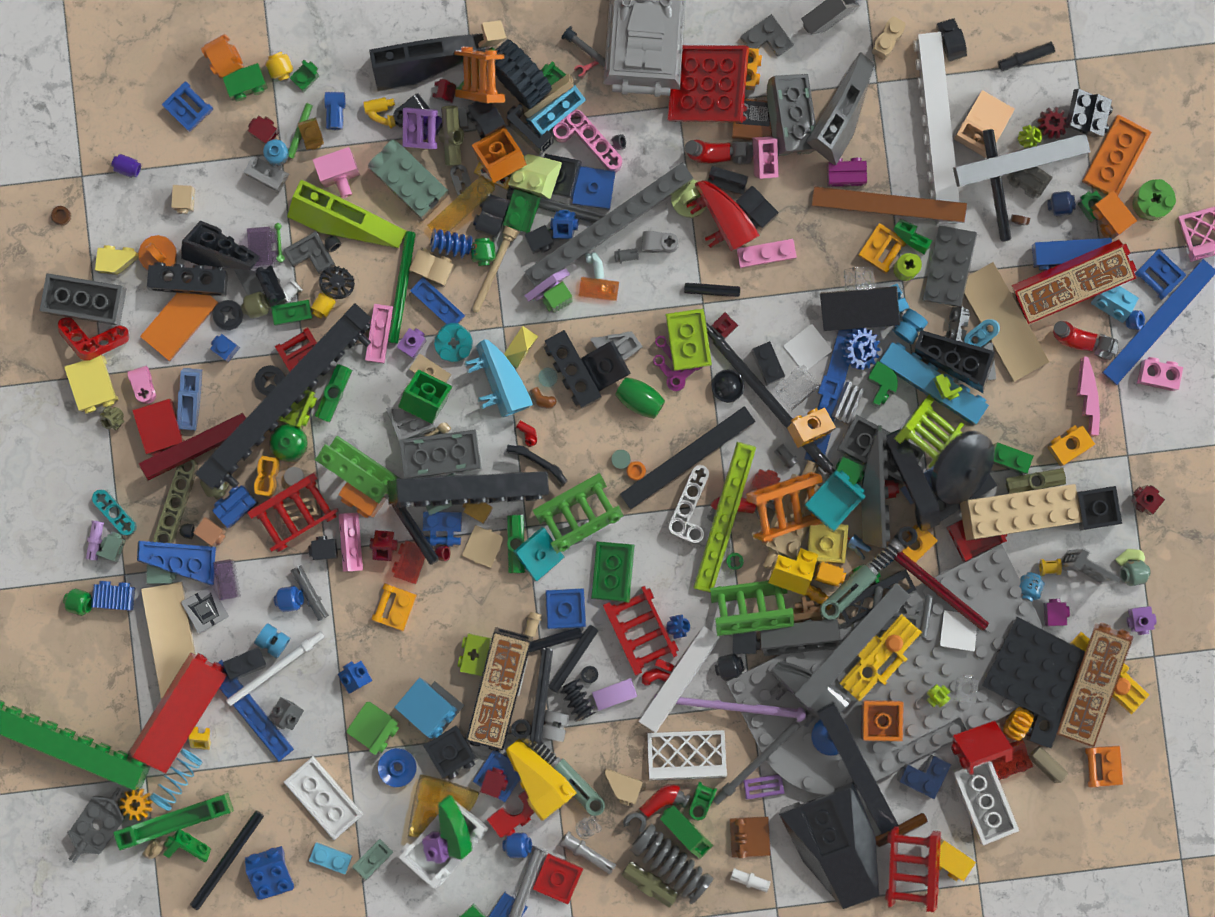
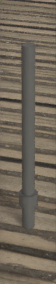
M796 721L791 724L731 783L728 782L713 801L719 805L728 795L731 796L736 791V788L800 728V725Z

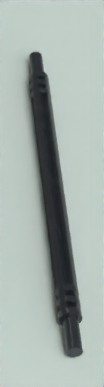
M706 323L707 335L713 340V345L787 429L792 423L791 420L793 418L723 337L718 336L711 326ZM814 442L802 446L825 473L827 472L831 476L835 472L834 465Z

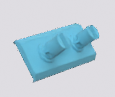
M484 339L476 345L479 358L465 361L464 364L465 366L474 365L467 370L468 373L484 368L493 393L478 397V402L488 401L480 406L481 409L497 404L503 418L532 406L533 403L520 376L507 357L489 340Z

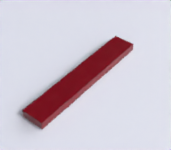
M243 413L232 417L138 463L147 481L221 446L246 417Z

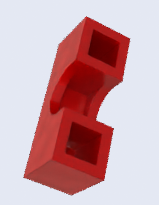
M526 790L518 795L523 803L522 812L512 815L504 807H501L487 818V821L500 838L511 836L516 832L514 829L516 826L527 824L531 820L530 816L535 813L527 801L529 797Z

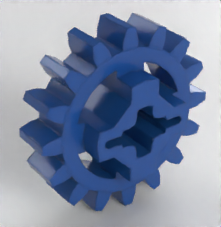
M866 328L853 329V333L847 334L849 339H844L846 346L842 347V349L846 350V353L843 354V357L848 358L846 363L851 364V368L859 370L869 369L870 364H876L874 359L879 358L877 351H881V348H877V345L880 341L875 340L877 334H872V330Z

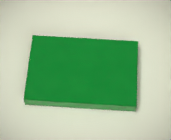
M596 542L591 599L630 602L634 544Z

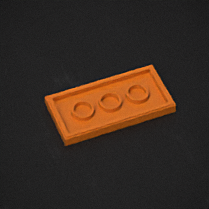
M1118 114L1082 182L1106 195L1114 191L1118 196L1152 132Z
M176 293L140 337L167 360L171 361L212 313L219 302L210 295Z

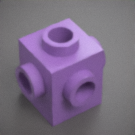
M1151 606L1128 609L1127 626L1129 629L1131 628V632L1145 635L1149 634V630L1155 629L1156 616L1154 613L1152 614Z
M432 831L422 839L426 861H434L435 863L446 861L449 857L447 839L441 838L440 832Z

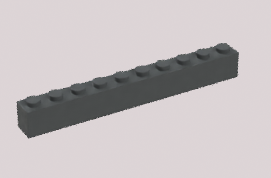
M682 162L524 272L535 287L551 275L565 269L693 180V176Z

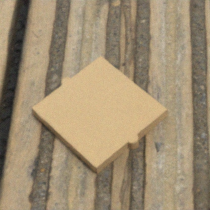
M475 525L462 556L475 561V564L480 563L491 568L504 537L493 533L491 529L486 530Z

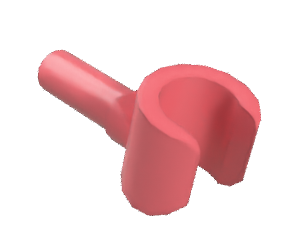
M593 61L585 66L577 65L574 70L577 71L583 68V73L579 74L578 77H584L590 68L599 63Z

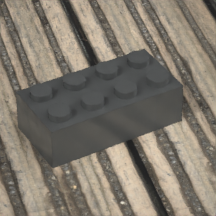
M46 273L40 311L50 315L120 326L127 289L121 285Z
M855 415L837 450L865 465L878 425L859 415ZM882 428V432L886 431V434L891 433ZM909 442L919 462L924 451ZM883 443V450H887V462H883V468H887L889 478L905 486L886 444Z

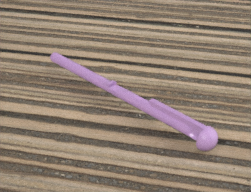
M680 697L676 703L686 706L797 718V722L803 721L806 717V712L801 707L793 709L758 704L755 706Z

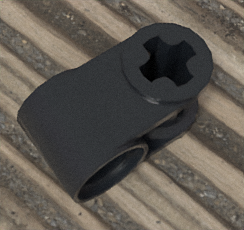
M419 93L413 95L404 104L396 108L393 113L397 126L403 127V119H399V115H403V108L430 109Z

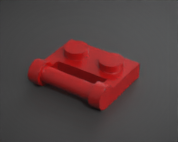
M306 327L302 333L283 344H277L275 348L290 372L316 345L317 341L309 328ZM308 338L310 341L308 344L286 355V350Z

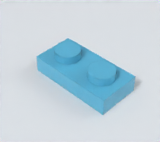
M316 842L309 861L346 874L353 855Z

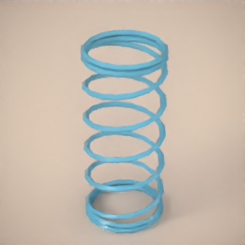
M185 749L180 751L181 754L197 764L198 767L190 765L179 758L176 759L186 766L192 775L180 772L172 766L170 768L178 773L186 781V784L177 782L164 775L165 778L177 786L180 793L158 784L175 801L166 800L155 793H152L150 799L155 804L168 811L172 809L169 803H176V798L172 793L182 794V790L177 784L188 785V781L183 775L188 777L194 776L193 771L188 766L199 768L202 764V761L197 756Z

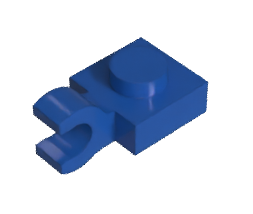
M824 375L818 394L823 396L818 408L819 410L827 409L830 399L836 401L842 381Z

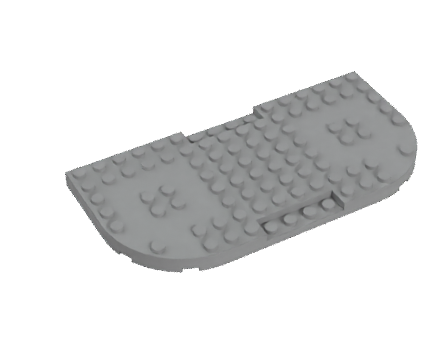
M1002 544L934 577L989 622L988 627L984 631L977 627L975 651L940 646L944 611H958L924 583L915 586L916 590L909 593L911 597L897 611V613L922 617L925 596L931 595L933 597L927 637L918 636L903 653L908 660L903 662L887 679L885 686L878 681L862 700L902 701L903 741H871L861 739L862 700L859 702L839 684L859 662L860 657L856 656L832 682L833 686L851 699L848 706L841 712V716L848 726L875 781L953 742V735L992 721H997L1020 706L982 686L1016 617L1043 629L1032 602L1022 598L1023 594H1021L1022 591L1019 587L1021 581ZM867 615L849 624L846 621L839 624L841 643ZM880 630L876 636L880 638L885 633V630ZM836 649L780 654L742 673L740 677L726 681L737 704L755 706L758 704L793 709L801 707L806 711L807 708L794 697L790 690H787L780 700L775 699L780 691L771 696L770 691L780 681L770 672L778 662L783 661L815 673ZM893 652L877 670V673L881 676L898 656ZM868 666L863 668V676L870 678L872 676V669ZM936 684L940 687L945 685L950 691L948 694L950 700L941 708L937 705L932 707L927 701L929 696L926 693ZM741 712L761 753L795 721L797 722V718ZM807 717L803 721L797 722L800 728L774 751L766 761L773 770L792 785L812 793L828 795L833 793L835 788L852 783L853 780L839 754L834 756L824 755L814 747L811 733L814 725L820 718L816 717L806 727L804 725L809 718Z

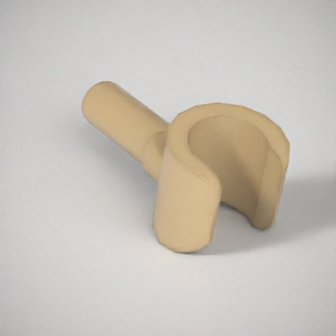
M441 423L435 430L424 436H432L438 432L446 434L451 430V427L447 423Z

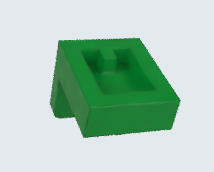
M303 60L302 65L290 77V80L305 92L320 77L317 72L318 68L311 61L307 63Z

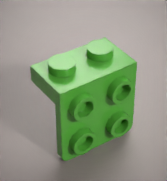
M366 702L347 729V733L368 747L369 751L374 755H377L379 752L382 754L388 746L386 743L387 739L390 736L393 738L399 730V727H397L399 721L373 703Z

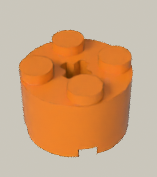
M226 34L212 40L201 48L204 56L209 58L212 63L209 65L210 69L220 79L244 68L241 65L243 61L234 45L228 43L230 38Z

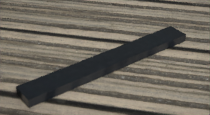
M745 406L620 493V496L630 510L756 421Z
M834 701L817 710L816 712L880 833L884 834L895 826L898 827L899 825Z

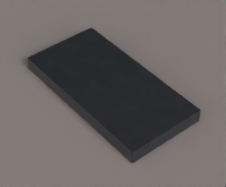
M897 286L820 293L824 331L896 326L901 324Z

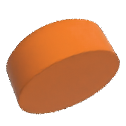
M634 461L628 465L627 475L630 479L638 481L645 476L646 468L641 462Z

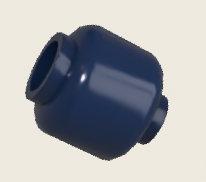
M1070 191L1054 192L1051 195V199L1047 200L1048 211H1052L1056 217L1071 215L1073 210H1076L1075 195H1071Z

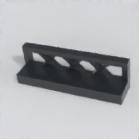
M903 569L881 580L879 583L867 587L847 606L858 607L856 616L849 619L845 610L841 612L846 623L849 624L869 614L872 608L862 607L865 598H874L872 595L875 594L877 586H881L883 589H891L889 586L898 584L899 581L906 578L910 589L906 590V592L909 594L915 591L916 588L907 570Z

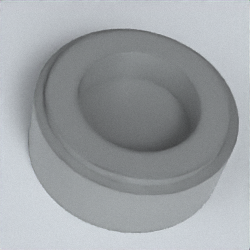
M290 467L286 470L284 478L287 484L292 486L304 478V473L298 467Z

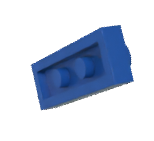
M424 277L410 290L445 324L460 323L465 317L457 307Z

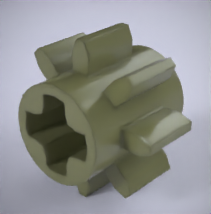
M108 406L100 414V422L106 429L113 427L114 430H117L125 422L123 420V412L117 407L111 409Z

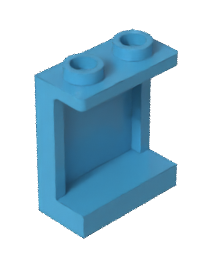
M421 678L413 684L394 707L431 739L437 738L443 732L444 725L454 719L456 716L455 712L457 711L454 706Z

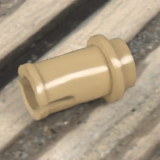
M530 612L527 615L528 621L524 634L536 637L539 621H542L541 614Z

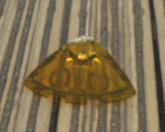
M420 774L411 810L408 836L419 837L439 814L438 803L446 796L452 795L456 802L470 812L478 798L479 792L450 781Z

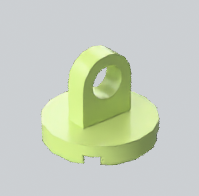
M692 180L671 195L673 209L681 216L693 218L699 216L706 209L704 207L692 215L690 211L697 205L690 207L686 205L700 197V193L695 186V183L698 182L696 180Z

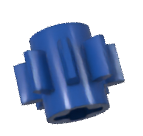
M683 614L671 616V621H668L666 625L667 632L673 635L674 639L687 637L686 633L690 631L689 620L683 618Z

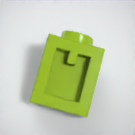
M943 374L933 378L942 400L948 398L950 401L958 397V392L962 391L961 387L950 391V381Z

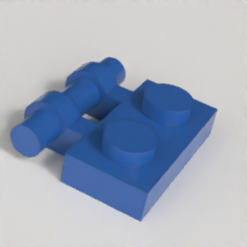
M423 511V531H430V537L425 538L431 546L447 545L448 547H453V545H461V537H454V532H462V512H437L429 515L428 512ZM437 531L448 532L447 537H436Z

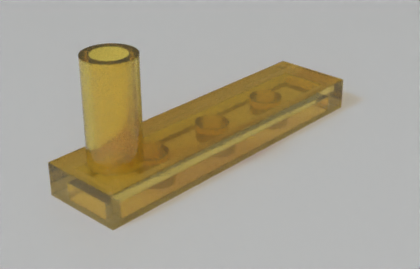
M481 175L427 226L431 231L434 228L436 232L439 229H442L443 233L451 231L495 191L494 183L488 182Z

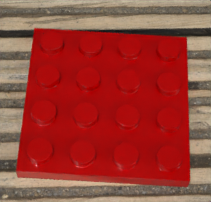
M683 45L680 89H670L667 120L670 122L742 123L749 47L747 45Z

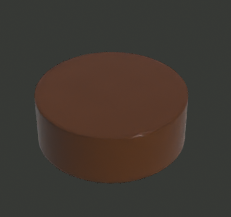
M57 206L51 212V219L57 225H66L71 220V212L64 206Z
M1012 214L1010 221L1015 224L1028 226L1030 218Z

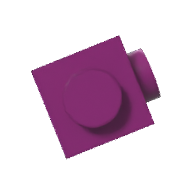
M1059 598L1049 599V603H1043L1045 626L1067 625V618L1070 617V608L1066 606V602H1061Z

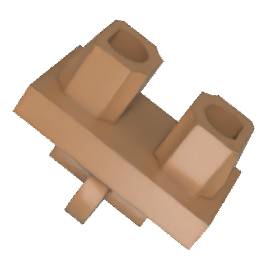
M805 596L801 597V602L794 603V623H803V619L808 618L814 621L822 620L819 611L820 604L814 605L813 600L806 601Z

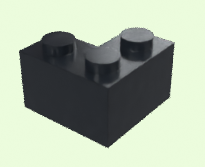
M475 101L468 105L469 112H467V115L472 123L476 122V131L481 139L503 127L506 128L504 120L492 103Z

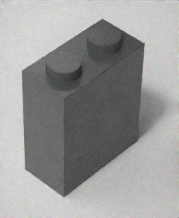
M825 0L801 18L803 27L811 35L826 32L860 7L857 0Z

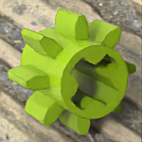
M1031 125L1022 127L1023 131H1020L1018 134V141L1021 146L1031 148L1041 143L1042 134L1036 126L1031 127Z
M936 684L926 693L929 696L927 701L932 707L937 705L941 708L950 700L948 696L950 691L945 685L940 687Z

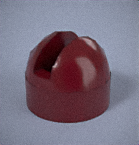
M439 546L435 549L434 552H436L439 561H448L450 559L451 552L448 546Z

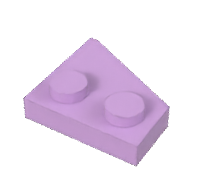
M565 268L551 275L524 296L528 301L533 299L538 301L544 297L543 293L559 284L570 273Z

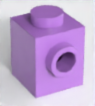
M409 328L397 345V348L415 359L427 341L423 337L425 334L417 328L414 331Z

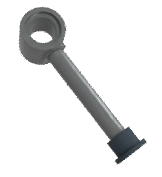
M569 26L561 38L573 42L605 68V58L576 36L577 33Z

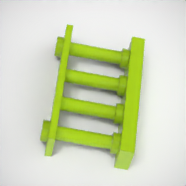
M930 395L916 408L894 438L899 443L905 438L907 440L910 439L932 458L927 466L929 469L934 466L944 447L955 437L962 434L960 430L964 425L961 422L954 428L932 410L931 404L935 399ZM927 415L933 421H935L940 427H942L947 433H949V436L946 433H944L939 427H937L932 421H930L927 418ZM921 424H923L925 427H927L931 432H933V433H934L938 438H940L944 443L942 444V443H941L938 439H936L931 433H929L924 427H922ZM915 432L919 433L924 439H926L931 445H933L938 450V452H936L918 435H916Z

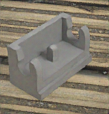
M256 156L251 158L244 170V173L250 178L279 193L289 176V173L270 165Z

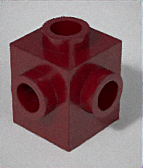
M1152 485L1139 486L1133 492L1134 498L1131 501L1139 512L1154 515L1165 499L1158 494L1159 490Z
M375 530L374 538H370L373 560L392 561L393 551H397L398 540L394 539V532Z

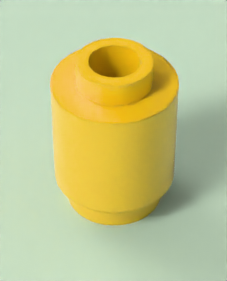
M319 292L310 308L313 310L312 314L320 319L323 317L327 318L336 301L323 292Z

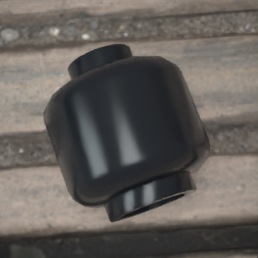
M736 654L719 657L715 665L716 675L720 676L724 681L740 677L742 672H744L742 658Z

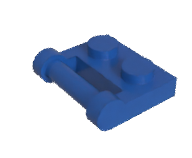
M184 82L162 106L191 132L214 108L210 104H206L190 88L191 85L188 82ZM184 93L202 109L199 113L181 98Z
M1157 249L1135 272V275L1138 278H1142L1158 294L1161 300L1186 276L1160 249ZM1148 268L1167 285L1165 289L1145 272Z

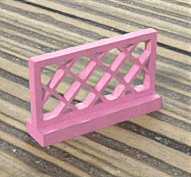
M1215 207L1178 217L1189 250L1190 262L1215 256V241L1208 238L1211 230L1215 231V220L1212 225L1202 220L1206 214L1215 217ZM1192 219L1196 221L1197 224L1194 230L1187 227L1184 220ZM1199 223L1209 228L1206 236L1196 232ZM1193 235L1203 239L1201 245L1193 247L1191 242Z

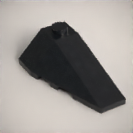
M199 221L182 240L181 259L196 265L251 270L260 259V256L244 245L235 243L234 238L231 236L227 237L222 234L220 228L203 221Z

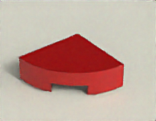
M659 658L656 659L654 664L670 672L674 669L673 664Z

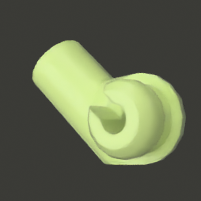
M1127 549L1115 561L1119 566H1123L1128 560L1144 561L1145 556L1141 550Z

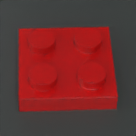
M548 853L533 890L568 905L584 868Z

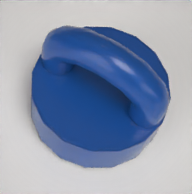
M1133 310L1125 320L1127 328L1142 329L1145 323V316L1142 311Z

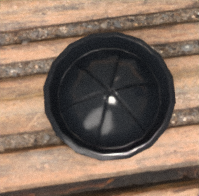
M727 369L718 372L714 376L711 388L718 400L729 403L738 400L742 396L745 385L739 373Z

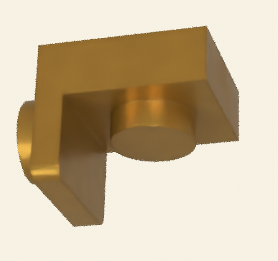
M316 117L298 123L306 150H316L324 144Z

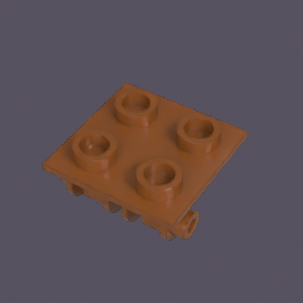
M768 816L730 818L732 857L770 856Z

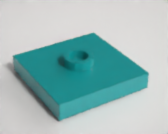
M543 527L513 551L536 582L565 558L562 552L556 554L551 545L553 539Z

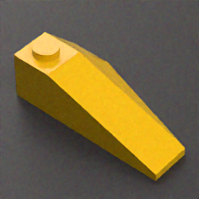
M520 739L516 740L506 749L514 771L518 772L522 782H520L522 789L525 788L529 799L527 801L541 821L576 794V791L564 776Z

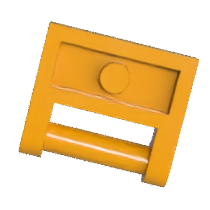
M879 223L858 256L887 274L890 270L889 266L901 248L905 247L906 243L896 233ZM891 239L896 242L884 262L881 263L878 261L879 257Z
M384 583L382 588L384 591L371 620L404 631L417 595ZM393 592L396 593V596L386 619L382 616L389 596Z

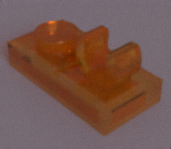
M581 277L579 297L617 301L619 282Z

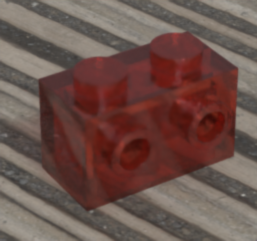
M759 469L750 489L756 491L777 484L781 478L777 477L778 473L770 469L766 471Z

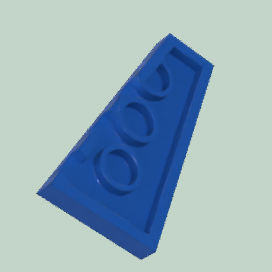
M138 541V562L211 586L214 585L216 547Z

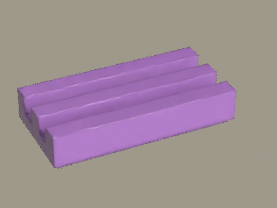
M779 774L745 779L743 781L746 800L784 794L783 781ZM774 779H778L779 781L775 783L748 787L749 783L768 781ZM780 787V790L749 794V791Z

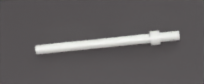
M320 631L309 640L305 639L301 642V646L226 700L227 703L232 706L305 651L309 652L313 649V646L325 636Z

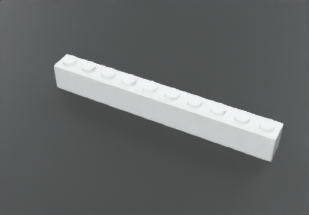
M941 32L918 34L916 40L913 41L914 52L918 54L915 65L916 70L920 72V78L917 79L918 89L922 91L919 102L920 108L924 109V115H922L921 120L922 126L926 128V134H924L923 139L924 145L928 146V152L925 157L926 164L930 165V171H928V182L932 183L930 199L960 202L953 168L956 165ZM936 220V225L959 223Z

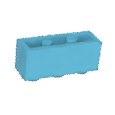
M574 85L573 88L530 118H527L526 121L537 135L542 136L547 130L549 131L585 102L586 99Z

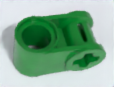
M698 782L689 807V815L693 819L699 821L706 817L716 795L717 788L712 789L702 785V782ZM696 806L703 808V814L699 817L693 815V809Z

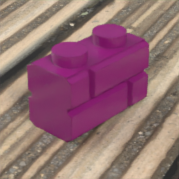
M840 158L835 166L831 162L827 163L828 187L867 185V161H862V158H851L850 161H843V158Z

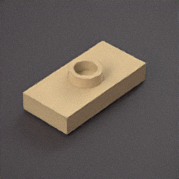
M422 354L417 356L409 368L415 374L419 369L445 383L452 376Z

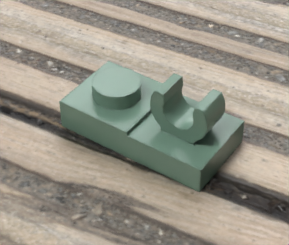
M379 839L352 868L366 881L393 851Z

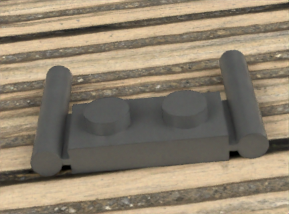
M881 586L875 588L872 609L882 599L883 588ZM931 595L925 596L922 617L896 612L881 630L886 631L902 614L922 632L919 635L920 637H927L933 597Z

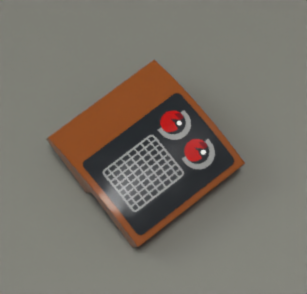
M744 99L743 122L733 123L732 138L753 140L756 137L771 136L767 101Z

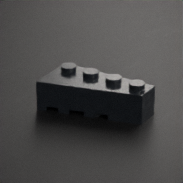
M920 330L915 345V353L923 360L984 393L995 359V351Z

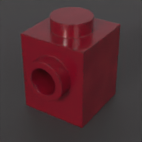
M259 115L256 119L253 118L250 121L249 129L247 130L263 144L274 140L280 133L273 126L274 122L266 116L263 119Z
M493 767L492 770L488 769L480 792L499 798L500 792H505L508 780H505L506 775L503 774L504 770Z

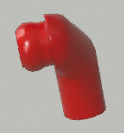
M520 420L516 429L524 433L525 444L528 447L536 445L538 440L536 429Z
M653 668L644 672L641 681L646 686L657 679L666 682L670 674Z

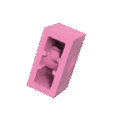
M772 136L753 138L754 176L759 179L778 177L777 139Z

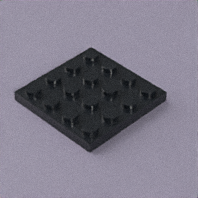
M1016 617L982 686L1049 721H1053L1081 666L1085 651Z

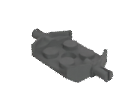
M117 787L110 798L103 796L91 797L86 808L67 832L75 847V850L68 858L70 861L72 860V862L76 863L81 853H102L113 837V832L117 831L125 819L123 810L120 809L118 804L119 798L124 793L121 788ZM95 819H100L103 823V827L100 830L93 827Z

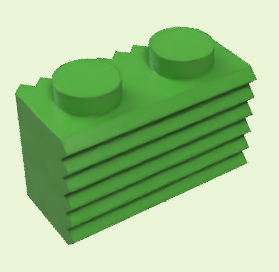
M563 281L543 293V304L549 312L552 310L553 313H556V311L563 309V306L566 307V304L569 305V302L572 303L573 301L572 294Z

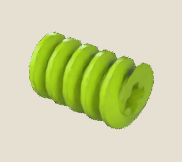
M903 254L895 262L893 272L899 280L909 281L920 272L922 261L917 254Z

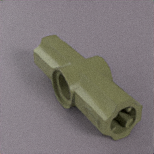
M454 105L441 107L443 127L439 131V140L444 143L445 165L461 164L460 144L464 140V132L459 128L458 107Z
M1063 468L1005 478L1008 494L1066 484V475ZM1034 476L1040 479V484L1037 487L1031 482Z
M632 861L629 862L621 874L624 878L637 885V888L650 897L653 896L669 908L679 895L671 887L664 884L659 877L649 871H645Z

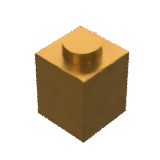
M468 501V503L462 506L465 508L464 513L483 524L493 510V507L485 502L470 504V501Z

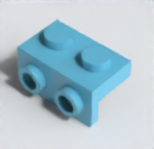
M1117 286L1096 295L1092 299L1091 304L1123 323L1132 313L1139 298L1121 286Z

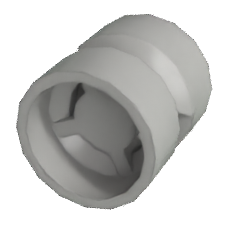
M545 710L544 721L546 723L543 725L542 737L564 742L566 733L564 727L568 725L570 715ZM554 721L557 722V726H552Z

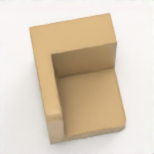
M501 20L481 24L485 39L478 43L479 47L498 45L506 39Z

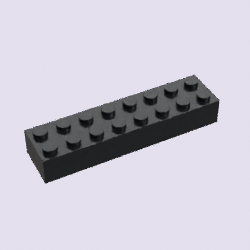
M547 471L400 478L387 481L388 504H395V508H405L413 503L414 507H424L430 505V503H433V506H443L449 504V502H451V505H462L468 503V501H470V504H481L487 502V500H489V503H499L506 501V499L507 502H518L524 500V498L526 501H537L543 499V496L549 495Z

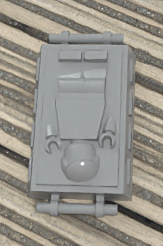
M609 0L603 84L613 85L612 92H622L623 95H628V93L655 95L654 97H660V95L670 96V89H680L685 0Z

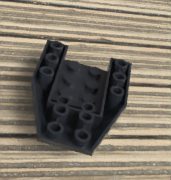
M853 782L835 788L833 793L803 804L797 802L781 808L779 816L802 861L843 909L880 896L876 837Z

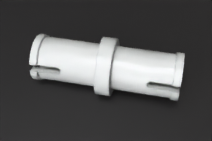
M735 868L730 880L746 885L747 888L753 887L767 893L771 882L756 877L753 873L748 874Z

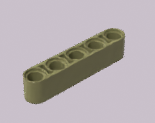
M194 459L190 460L192 463L190 471L186 472L184 470V464L176 468L154 535V542H160V537L163 534L168 536L167 543H174L196 477L195 472L198 470V463ZM184 479L186 481V487L183 490H180L178 488V482ZM174 498H179L180 500L178 508L172 506ZM172 516L174 524L169 527L166 524V519Z

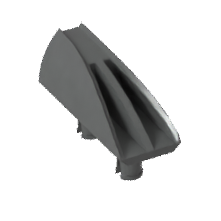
M783 661L778 662L770 673L780 682L770 691V694L772 696L777 691H780L775 698L776 700H780L787 690H790L795 695L814 673L795 664ZM831 684L813 705L805 711V718H809L804 726L808 727L816 717L820 718L816 711L833 701L841 714L851 699Z

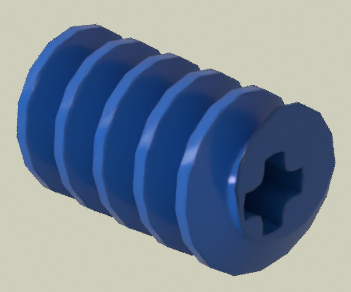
M435 228L433 229L430 240L431 252L438 248V253L441 254L443 249H445L447 256L450 251H453V257H456L459 252L461 259H463L465 254L469 255L472 246V236L465 237L464 234H460L458 237L456 232L451 235L450 231L443 233L442 229H439L437 232Z

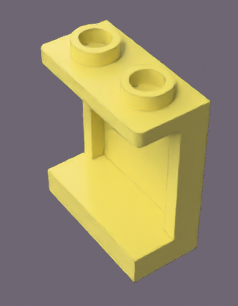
M103 355L92 360L81 361L64 367L78 410L81 412L85 411V414L96 411V407L102 405L104 408L115 404L114 401L119 400L118 396L115 395L105 365L107 364L106 358Z

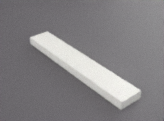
M703 626L639 722L655 733L658 731L721 638L720 636H717L716 633Z

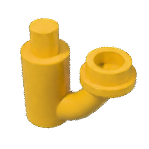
M386 97L363 102L365 113L370 119L387 125L390 129L396 127L393 115H387V118H384L377 114V112L388 110V107L395 106L394 98L386 100Z

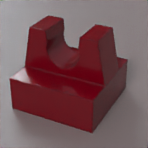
M440 79L435 82L434 86L438 87L437 93L432 94V97L446 103H453L456 84L446 79Z
M724 312L711 326L725 339L738 327V324Z

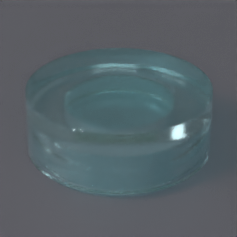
M544 368L540 371L539 382L543 386L552 387L556 384L558 376L554 369Z

